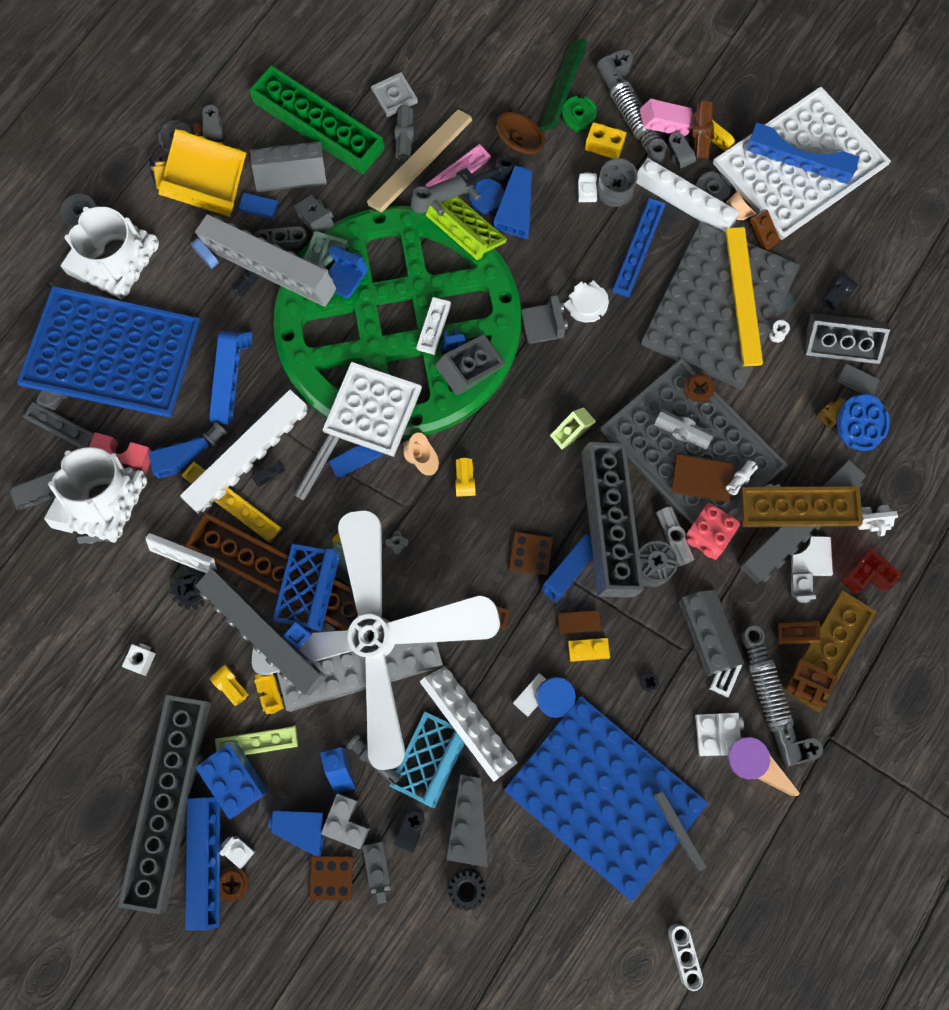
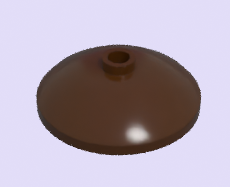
M505 112L496 121L499 137L514 151L522 154H536L542 150L545 144L543 132L528 117L515 112Z

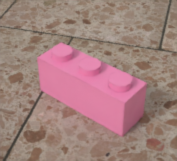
M650 99L640 108L644 128L670 134L679 132L683 136L688 135L693 129L695 121L692 108Z

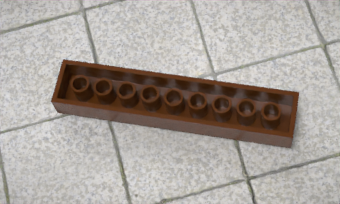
M205 513L185 547L214 558L216 565L279 597L289 556ZM305 564L300 566L304 574L312 569ZM298 568L290 574L292 581L302 576ZM315 571L307 579L312 585L318 581L319 576ZM304 579L295 585L299 593L309 587ZM334 580L324 621L342 631H347L352 622L358 618L352 588ZM293 587L286 591L285 597L287 600L297 595ZM311 590L302 596L306 604L311 602L314 597ZM300 599L291 603L298 608L303 607Z

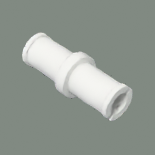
M747 461L744 467L735 473V478L726 486V490L730 489L728 491L730 494L736 495L742 486L749 482L751 475L758 469L755 462Z

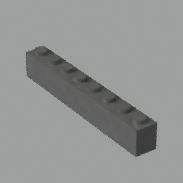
M849 460L822 487L859 486L860 488L864 484L862 480L866 475ZM821 526L780 527L740 568L756 584L761 581L765 583L773 575L771 571L775 567L779 569L786 562L784 558L788 554L792 556L799 549L797 545L801 541L805 543L812 536L810 532L814 528L818 530Z
M211 568L196 584V587L200 590L199 595L207 601L210 600L213 603L212 608L220 614L223 613L226 616L225 621L233 627L236 626L240 630L238 632L239 635L245 640L249 639L253 643L252 648L260 654L263 653L267 657L265 659L266 662L272 667L276 666L280 670L279 675L286 681L290 680L294 684L293 689L300 695H311L327 677L300 650H297L283 638L284 634L219 570Z

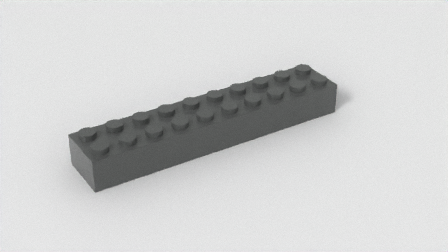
M169 695L165 696L118 904L120 908L161 914L167 911L187 818V799H191L197 772L195 767L198 766L211 707L209 702Z

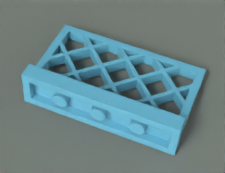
M424 712L405 752L404 759L397 769V772L402 776L407 774L410 785L402 788L398 785L393 786L390 783V787L429 807H436L465 744L456 730L450 739L443 740L440 730L446 728L455 730L450 723ZM427 718L434 720L436 729L426 732L424 724ZM438 732L441 742L431 746L427 735ZM425 737L428 747L417 751L415 745L417 739ZM442 745L444 749L443 757L435 760L432 749ZM429 750L432 761L422 765L419 754ZM416 755L419 766L408 769L406 763L408 758ZM434 764L436 771L434 776L426 779L423 768ZM420 769L423 780L413 783L410 772ZM425 783L427 791L422 798L416 794L414 786Z

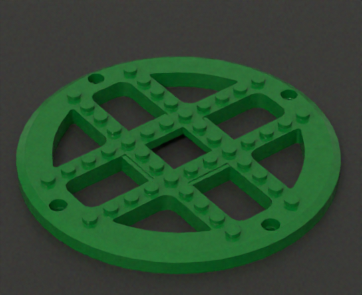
M388 206L382 213L376 209H369L333 223L334 226L325 231L324 234L347 240L349 245L346 250L351 254H359L364 259L363 262L368 271L350 298L334 293L325 307L280 286L274 309V336L278 355L292 385L315 411L327 419L339 390L331 385L318 372L319 370L347 366L353 362L356 364L363 363L371 369L389 375L387 362L423 356L430 398L427 402L414 406L401 439L411 438L415 433H422L424 435L437 433L465 420L489 401L500 388L510 371L519 346L521 332L519 294L512 274L495 248L485 252L482 258L476 260L426 216L427 212L417 213L412 210L411 206ZM379 220H383V221H384V222L381 223V224H377V223H376V222L379 221ZM398 237L402 242L408 277L373 283L367 253L368 242L377 238ZM420 237L435 241L452 249L462 256L473 269L438 275L429 274L425 268ZM311 241L298 253L297 256L303 259ZM475 291H484L489 295L492 314L489 317L444 325L435 355L417 350V344L433 297L441 298ZM507 298L510 302L502 303L501 300ZM413 299L418 330L382 336L377 305ZM356 313L360 340L316 348L306 346L303 331L306 322ZM454 329H457L459 334H464V344L484 334L505 362V365L471 389L457 396L454 391H449L448 383L435 366L442 358L443 333L445 330L448 331L450 336H453L452 332ZM288 336L294 337L291 341H285ZM414 419L422 421L418 426L411 424Z

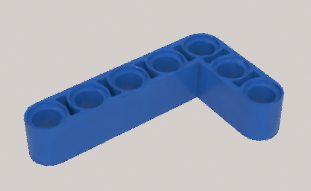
M228 329L222 330L219 333L210 407V422L216 421L217 423L230 425L232 422L240 350L250 348L252 332Z

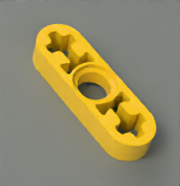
M695 112V113L693 114V117H694V121H695V122H696V115H697L696 113H697V112ZM712 120L714 123V135L711 141L722 150H729L735 144L733 136Z

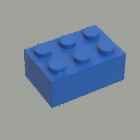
M236 741L228 743L195 767L228 819L239 815L269 793V790Z

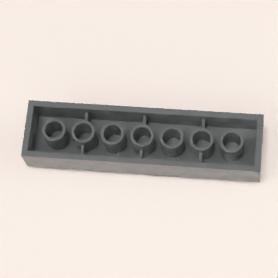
M589 442L581 453L597 597H636L644 588L625 444Z

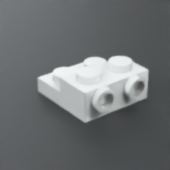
M739 713L695 715L698 756L728 755L733 743L742 739L740 730H743L744 722L743 718L739 717Z

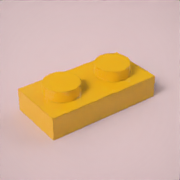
M608 638L568 641L570 662L610 658Z

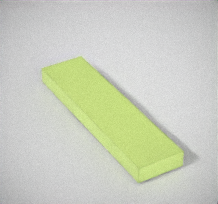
M296 726L215 739L216 752L228 743L236 741L245 755L298 747Z

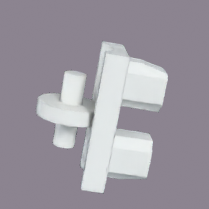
M888 505L878 507L877 513H872L869 507L861 508L863 525L858 526V529H870L871 532L876 531L878 536H884L886 530H890L894 525V520L898 517L897 511H891Z

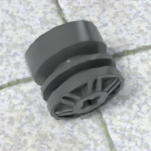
M622 158L612 159L604 164L597 184V195L604 204L611 207H620L627 204L632 198L638 179L637 170L634 165Z
M651 541L643 545L639 550L643 585L659 587L665 584L677 570V554L667 543ZM655 559L659 560L657 566L654 565Z

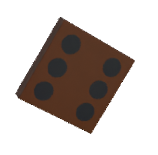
M515 532L509 571L548 576L553 538Z
M311 856L310 900L351 901L354 856Z

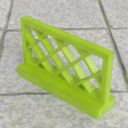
M458 196L439 203L445 210L443 215H439L432 206L429 207L426 213L429 219L476 260L482 258L485 252L504 244L507 240L506 237Z

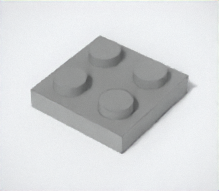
M402 72L371 86V91L386 117L397 113L398 108L402 106L410 107L418 103L417 97Z

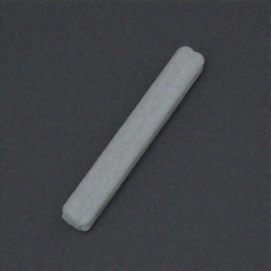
M328 435L295 493L297 498L301 500L306 498L339 437Z

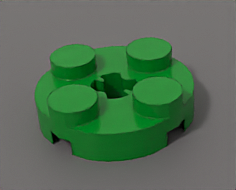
M573 96L565 101L561 118L564 124L573 129L574 132H581L591 127L595 121L596 106L587 97L578 98V96ZM575 111H582L583 113L581 116H578Z

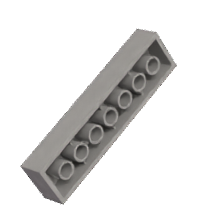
M207 214L195 231L210 252L324 307L335 293L336 287L333 279L329 276L328 270L321 265L316 266L306 258L301 259L291 251L286 252L277 244L271 245L262 237L256 238L247 230H239L234 224H227L217 216L212 217Z
M436 642L395 644L392 651L385 656L390 682L443 667ZM353 651L313 662L327 677L311 695H300L293 689L294 684L290 680L286 681L279 675L280 671L277 672L285 707L289 712L366 690V658L357 655Z

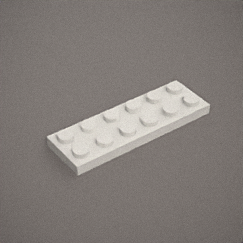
M446 666L420 681L493 781H496L518 763Z

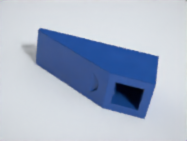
M196 437L186 443L177 442L170 447L155 448L154 451L148 452L153 474L158 479L177 474L209 447V443L205 438Z

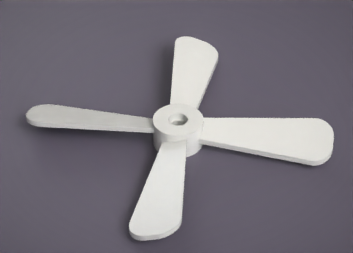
M369 511L350 512L341 518L338 530L358 618L352 622L347 631L312 633L299 650L312 662L351 651L366 658L368 758L376 769L387 770L396 768L402 763L405 756V748L385 656L392 651L395 644L489 639L497 634L500 627V619L494 602L484 596H476L393 622L382 618L381 522L375 514ZM373 631L374 639L369 641L368 636ZM253 649L252 667L255 672L261 675H269L280 671L276 666L272 667L266 662L265 659L267 657L263 653L260 654Z

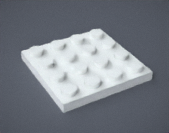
M351 362L323 431L324 433L394 457L422 387L421 385Z

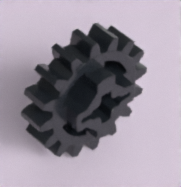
M186 568V573L180 570V577L174 576L173 578L176 582L170 583V586L174 588V590L170 591V594L175 595L172 600L178 602V606L181 608L185 605L186 610H190L191 606L194 610H197L199 604L204 607L205 599L199 595L200 590L196 587V584L206 573L199 572L197 569H193L192 572L190 568ZM192 586L195 590L190 591L189 588Z

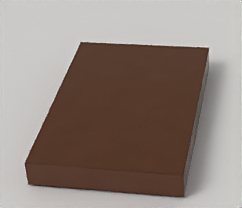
M677 454L671 493L729 502L730 493L728 491L730 489L726 490V486L732 481L734 464Z

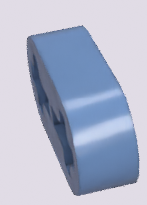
M199 238L190 243L211 269L219 264L215 256Z

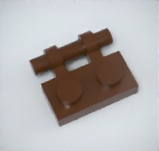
M799 659L791 676L798 683L796 686L788 683L786 690L793 693L792 696L801 697L809 701V704L813 706L818 705L825 708L827 701L821 698L822 693L828 696L831 695L838 676ZM805 685L815 689L814 693L811 694L805 691Z

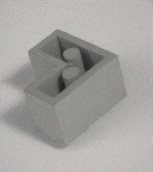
M337 794L321 834L357 849H362L370 828L351 821L358 800Z

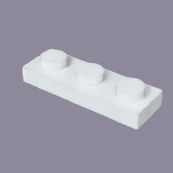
M432 298L417 344V350L435 355L451 302Z

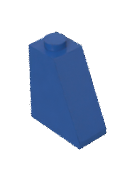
M340 747L320 753L325 774L335 794L356 789L347 749Z
M273 811V815L269 817V828H272L271 833L314 856L322 855L324 835L321 833L325 825V812Z

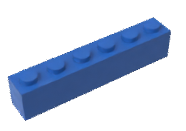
M215 797L187 799L185 930L219 928L220 805Z

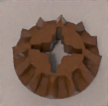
M693 374L686 380L684 391L687 394V398L692 399L693 402L703 403L713 396L715 386L707 375ZM695 385L698 387L704 385L702 393L700 391L694 392L696 389Z
M228 867L220 872L219 897L227 902L240 900L247 893L249 886L247 874L240 868ZM232 877L234 882L240 883V885L234 887L233 894L231 886L224 885V883L230 882Z

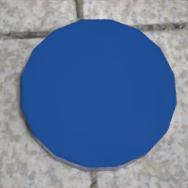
M491 179L477 182L475 190L481 195V198L475 201L469 195L471 206L483 214L498 211L504 195L502 186Z
M551 677L539 685L535 698L541 712L549 717L558 718L565 716L575 704L576 695L570 682L560 677Z

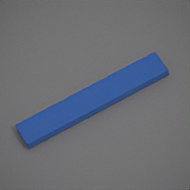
M651 198L648 199L612 292L630 297L666 203Z

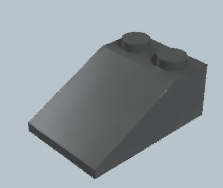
M483 334L444 354L435 366L458 396L503 367L505 362Z

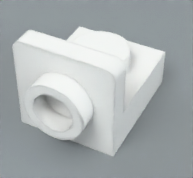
M586 172L579 174V202L597 201L596 173Z
M233 836L232 838L228 837L222 843L221 848L223 849L219 854L226 856L237 867L242 869L255 851L238 836Z

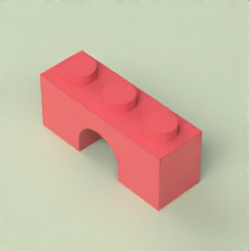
M95 432L89 447L102 449L111 455L113 453L116 454L118 442L113 437ZM130 442L128 449L122 454H116L123 467L132 468L133 471L141 470L143 473H146L150 464L148 452H151V449Z

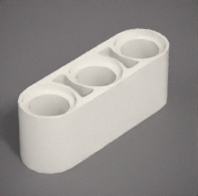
M673 924L669 928L668 936L680 980L689 990L697 991L702 987L703 977L691 934L683 925ZM682 929L684 937L681 940H676L675 932ZM688 951L690 959L687 962H682L681 954ZM694 973L696 981L693 984H688V975Z

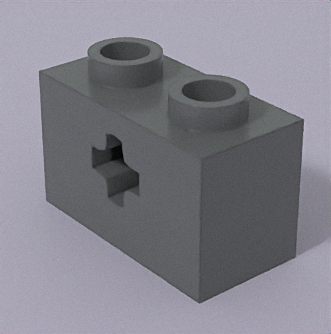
M310 195L294 206L300 220L313 234L315 231L324 233L334 226L331 211L328 208L325 209L320 199L316 200Z

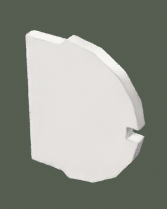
M594 280L588 285L586 283L583 284L581 281L574 287V292L569 295L570 299L563 306L571 313L570 316L574 319L587 323L600 319L599 315L603 317L607 311L609 300L604 288H600Z

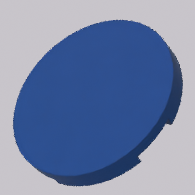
M854 395L843 403L838 412L837 430L844 444L853 450L869 451L875 449L886 438L889 431L890 419L888 410H885L879 398L874 395Z

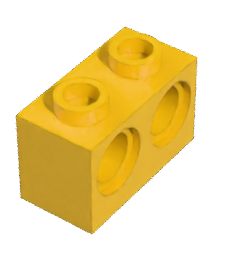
M593 122L586 140L585 150L617 159L621 154L627 132Z

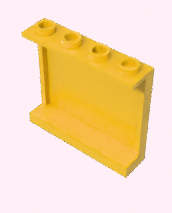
M175 129L160 184L159 195L230 217L246 153L238 148H231L223 143L207 140L203 136H195L185 130Z

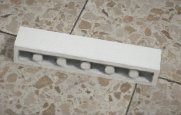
M647 158L638 170L637 184L702 223L722 232H725L727 228H732L740 213L739 211L651 159Z

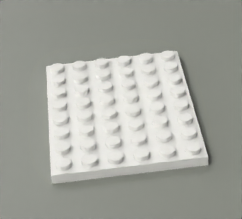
M820 87L765 125L774 128L787 143L805 152L833 154L845 151L860 156L854 176L849 184L840 183L837 180L822 177L819 174L804 171L801 168L789 166L759 154H753L746 150L751 135L715 158L713 164L729 180L734 188L736 187L737 191L757 213L763 209L768 210L779 238L783 240L888 166L891 160L828 93Z

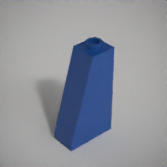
M514 166L494 219V228L496 230L527 240L530 227L532 170H528L526 167Z
M585 534L544 583L542 592L555 603L561 599L593 559L591 536L589 537Z

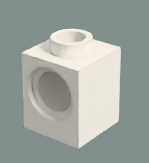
M140 643L139 647L132 644L122 667L146 676L155 653L150 652L151 647ZM142 653L143 660L137 663L136 658Z

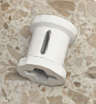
M784 320L776 321L769 332L770 340L777 343L782 342L790 330L789 324Z

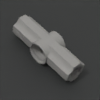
M663 409L654 424L671 432L676 439L683 442L689 441L704 449H707L714 433L697 426L690 418L678 417Z
M666 507L656 512L655 514L665 535V542L677 554L678 566L694 561V557L685 539V531L680 527L672 507ZM670 533L678 534L679 540H673Z

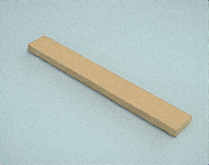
M457 110L367 201L368 205L382 213L472 121L471 116Z

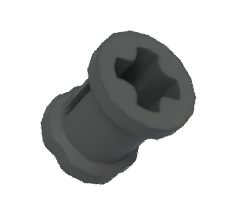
M215 421L213 426L206 433H203L202 436L211 445L215 446V442L222 435H226L227 432Z

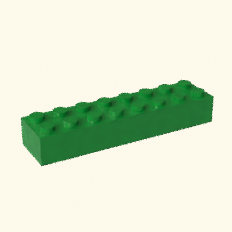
M270 66L249 90L254 104L312 142H321L324 150L362 175L366 173L385 150L381 136L273 66Z

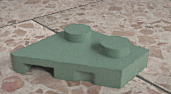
M315 231L304 258L310 260L316 266L326 267L333 260L328 252L331 246L346 249L349 243L347 240Z

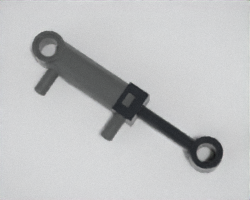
M501 155L497 158L494 168L473 176L466 168L458 171L456 177L427 188L424 186L416 187L413 191L411 208L417 213H425L432 206L439 215H443L445 210L439 204L440 202L458 195L463 197L471 195L475 201H478L481 195L475 190L477 182L492 176L500 181L509 180L514 160L507 155Z

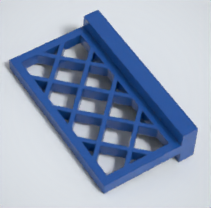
M292 544L272 621L293 625L298 621L305 628L322 631L340 557L338 552L333 549L325 550ZM302 550L306 557L297 562L295 559L296 551ZM318 553L324 554L323 561L315 565L312 557ZM309 560L313 568L304 574L300 566ZM298 568L302 576L292 581L290 574ZM316 571L319 576L318 581L311 585L307 577ZM304 579L309 587L299 593L295 585ZM293 587L297 595L287 600L285 597L286 591ZM311 590L314 595L313 600L306 604L302 596ZM300 599L303 607L294 612L290 604ZM288 606L292 615L286 619L279 618L281 610ZM305 610L309 614L307 623L300 622L297 615Z

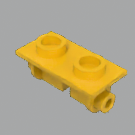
M274 674L255 675L254 682L258 693H265V696L259 697L263 711L266 714H274L283 709L282 698L279 694Z

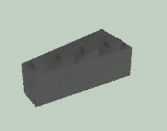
M460 775L446 860L488 867L481 778Z

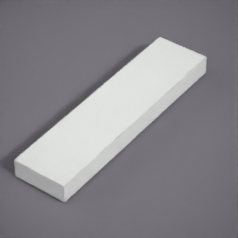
M151 533L146 536L149 550L204 573H207L211 568L217 570L214 558Z

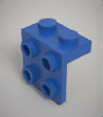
M331 246L328 252L335 263L328 274L333 279L336 287L334 292L342 297L350 298L367 273L368 268L363 262L364 259L359 254H351L342 247Z

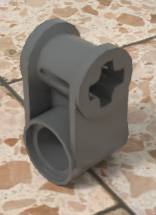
M207 105L202 111L203 136L210 141L223 140L222 123L218 109L214 105Z
M679 132L672 133L669 137L666 151L673 160L675 167L680 170L694 163L696 156L683 134Z

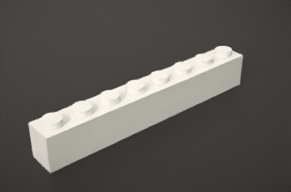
M289 390L187 488L180 497L198 515L209 511L215 499L219 500L225 495L226 488L230 485L234 486L239 481V476L243 472L247 473L257 459L260 460L265 456L266 450L270 446L273 447L280 441L279 437L284 432L288 433L297 420L300 421L305 417L307 405Z

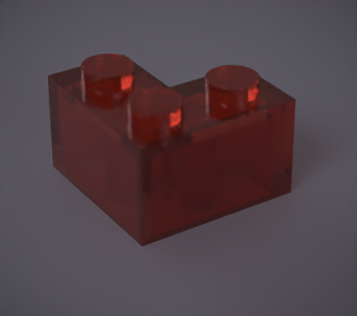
M870 548L859 557L840 582L855 594L864 590L869 582L882 592H885L894 586L903 573Z

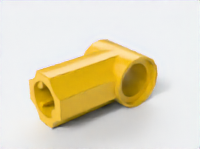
M460 458L456 460V497L476 496L472 459Z
M223 665L209 677L211 682L220 691L224 692L234 706L244 701L249 695L236 680L235 674L227 665Z

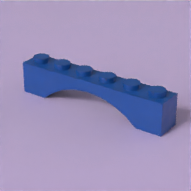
M756 123L746 149L753 154H759L771 160H777L786 165L795 166L804 171H810L822 177H828L849 184L854 176L860 156L845 151L833 154H813L802 151L787 143L774 128L760 123Z

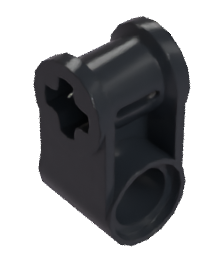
M414 810L407 814L395 839V846L411 853L414 852L425 822L422 812ZM415 815H417V820L420 821V824L417 823L415 826H413L410 817L413 818Z

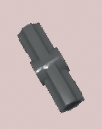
M402 106L398 108L397 125H395V156L400 161H407L411 157V144L414 140L413 109L409 108V106Z

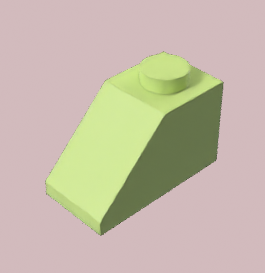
M585 408L573 411L550 436L561 449H564L582 436L596 421Z

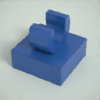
M454 329L452 332L453 336H450L448 331L445 330L442 343L443 352L462 346L465 342L464 334H459L458 330Z
M296 621L283 638L299 650L312 633Z

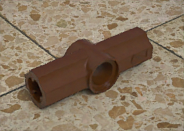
M697 102L693 138L695 139L694 153L698 159H707L710 156V144L714 135V123L712 122L714 102Z

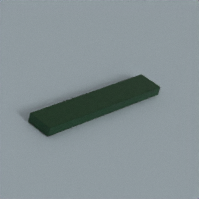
M584 38L570 44L539 126L542 131L550 130L557 126L587 45V41Z

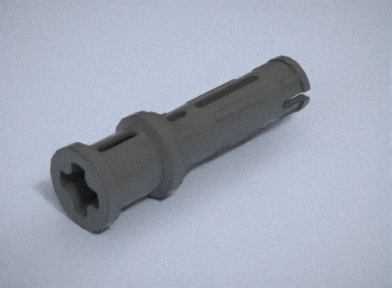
M355 735L346 748L352 749L361 761H366L372 766L368 758V744L361 739V735ZM373 767L393 786L402 777L394 769L379 770Z

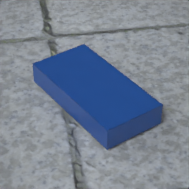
M243 193L238 209L240 212L274 219L279 203L277 200Z

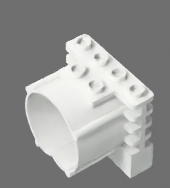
M84 207V212L78 220L79 224L70 230L69 235H65V239L72 249L61 264V267L68 275L84 283L88 282L90 285L96 286L100 290L123 300L129 294L133 283L138 280L142 269L149 263V258L153 252L158 249L159 241L155 235L148 234L143 229H138L129 218H124L114 209L108 207L89 209ZM116 240L125 241L115 254L104 259H98L105 254L107 243Z
M86 447L72 452L66 451L65 457L61 462V470L57 471L52 481L48 483L56 497L44 519L53 529L69 533L77 531L78 534L83 535L85 533L90 537L97 536L99 539H109L110 542L115 543L122 535L123 527L131 516L133 506L138 502L141 490L146 486V476L141 470L133 471L129 467L124 469L116 454L110 455L99 448ZM110 484L105 491L90 499L89 493L91 489L99 485Z

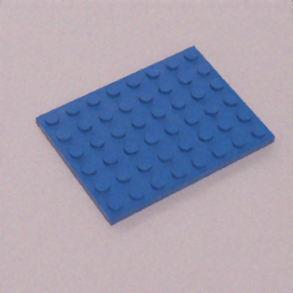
M53 286L17 383L23 387L171 418L199 329L200 318Z
M581 696L504 790L631 902L634 901L679 842L656 803L653 794L663 791L686 832L708 804V802Z

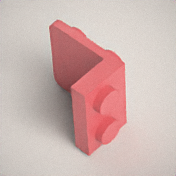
M707 503L686 533L685 539L690 546L698 548L707 557L716 560L730 542L740 523L713 504Z

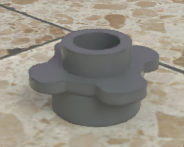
M395 531L390 539H386L385 543L386 546L391 547L395 554H399L409 544L407 538H403L399 531Z

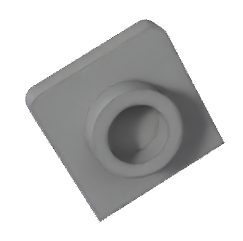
M811 572L791 573V596L798 600V602L807 603L810 602V599H816V595L813 593V573Z

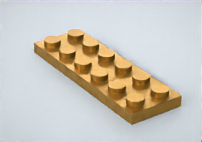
M859 486L742 487L740 489L743 527L863 525Z
M843 590L840 591L820 625L821 643H810L801 659L838 676L839 679L877 611ZM790 676L783 691L792 696L793 693L787 691L786 687L788 683L796 686L798 681ZM807 685L804 687V690L811 694L815 691V689ZM822 693L821 698L827 700L829 696ZM794 697L816 712H820L822 709L818 705L813 706L809 704V701L801 697Z

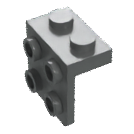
M558 295L551 296L550 304L522 310L521 315L528 343L532 344L564 338L565 329H568L566 318L562 316L564 307L563 302H559Z

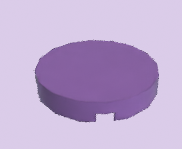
M752 737L739 739L733 743L728 753V761L732 771L741 778L757 779L763 776L769 769L770 753L766 745L758 739Z

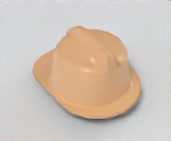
M737 189L736 193L725 203L740 212L737 220H744L757 214L745 203Z
M413 434L410 440L403 443L404 457L408 462L415 464L421 473L433 475L436 473L439 465L437 454L424 434Z

